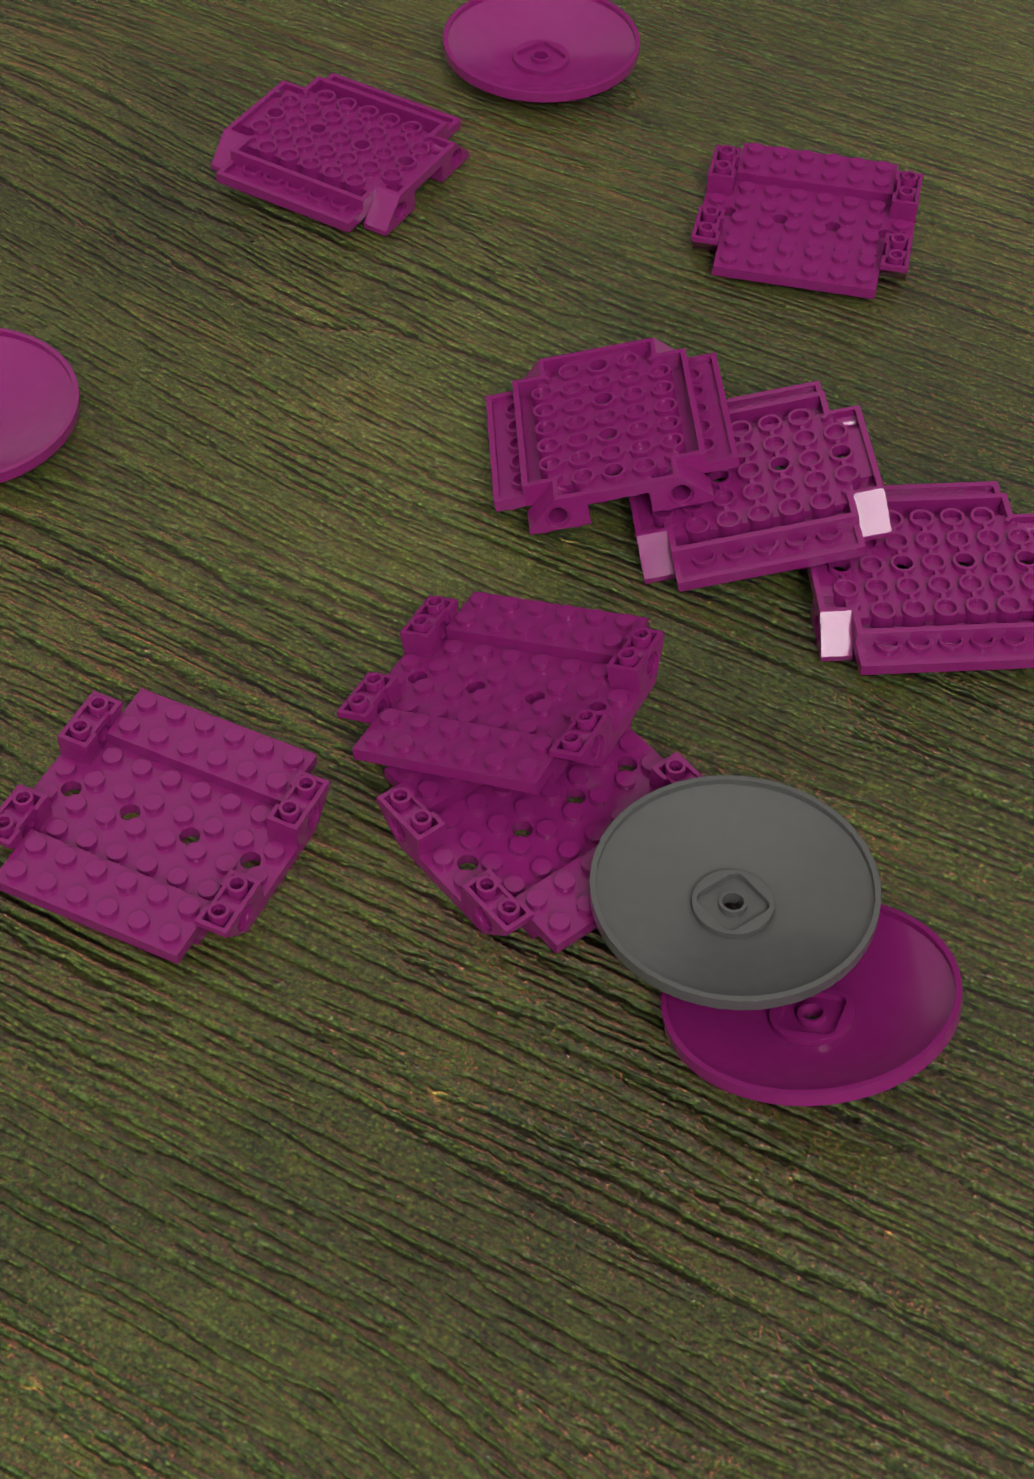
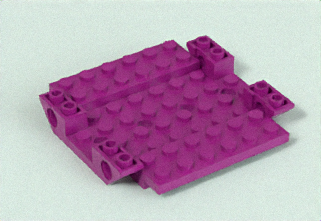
M332 73L327 78L317 76L306 87H301L285 80L281 81L224 129L211 164V169L217 171L216 180L221 184L349 233L366 217L364 228L387 236L415 210V191L428 178L443 183L470 157V152L457 143L448 140L461 128V118Z
M744 143L742 154V148H736L731 145L715 146L708 172L703 205H699L691 235L693 248L716 251L712 275L875 299L879 275L906 279L923 174L913 171H897L898 164H892L887 161L878 162L865 160L860 157L850 158L837 154L815 153L810 150H794L783 146L772 147L761 145L760 143Z
M652 337L539 359L523 379L512 381L513 391L486 396L495 509L498 512L531 506L528 510L530 535L592 524L589 504L603 503L608 500L624 497H635L640 494H650L653 512L669 511L674 508L712 502L715 500L711 479L703 473L726 471L730 468L740 467L716 352L687 358L685 348L675 350Z
M820 380L726 399L740 467L730 468L726 471L703 473L711 479L715 501L706 502L701 505L674 508L669 511L653 512L649 493L629 497L645 584L676 578L679 592L867 556L865 541L892 536L885 489L860 405L829 410ZM778 466H786L783 470L774 469ZM718 478L726 479L722 482H714V480Z
M998 481L884 485L892 536L865 541L867 556L800 568V570H807L812 589L813 602L810 616L820 661L852 660L854 649L859 675L1034 668V513L1013 514L1007 493H1001ZM964 562L969 567L961 566L958 563ZM896 565H904L907 569L898 568ZM842 567L845 571H837L834 568Z
M473 592L457 613V599L429 595L400 631L404 655L388 675L368 672L337 710V716L340 718L371 724L352 748L356 760L538 795L546 782L556 783L569 761L598 767L603 765L656 683L665 637L664 631L649 629V622L646 617L520 599L513 596H500L486 592Z
M143 688L140 689L122 714V701L93 691L58 734L57 738L61 754L35 787L31 789L18 784L0 806V845L8 849H15L0 868V890L175 964L180 963L192 944L198 946L208 931L225 938L247 933L316 831L330 788V781L310 774L317 765V755ZM72 789L80 791L79 794H74L69 797L64 795L67 791ZM128 813L139 814L137 818L129 820L122 818ZM189 836L199 838L197 842L190 844L182 842L184 838ZM250 860L260 863L258 866L250 869L242 866Z
M630 722L601 767L569 761L556 783L546 782L538 795L388 766L384 768V777L392 784L393 788L379 795L376 799L398 845L483 934L507 936L519 927H522L533 939L539 936L557 954L597 928L590 905V870L594 852L609 825L622 811L646 794L675 782L704 776L678 752L663 759L631 729ZM629 765L635 770L631 772L627 770L621 771L619 767ZM571 797L581 798L583 802L580 804L569 803L567 799ZM522 829L529 831L531 834L524 837L516 836L514 832ZM464 863H471L476 868L469 871L461 870L459 866Z

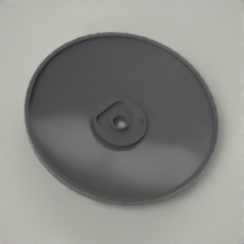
M714 775L691 778L669 784L646 794L622 811L609 825L594 852L590 870L589 892L593 917L601 936L618 960L643 981L666 994L697 1005L717 1009L761 1010L781 1007L802 1001L831 987L847 975L866 953L878 925L881 907V883L876 863L866 843L853 826L833 808L799 789L779 782L750 776ZM728 902L738 903L741 905V908L731 910L726 908L724 904Z

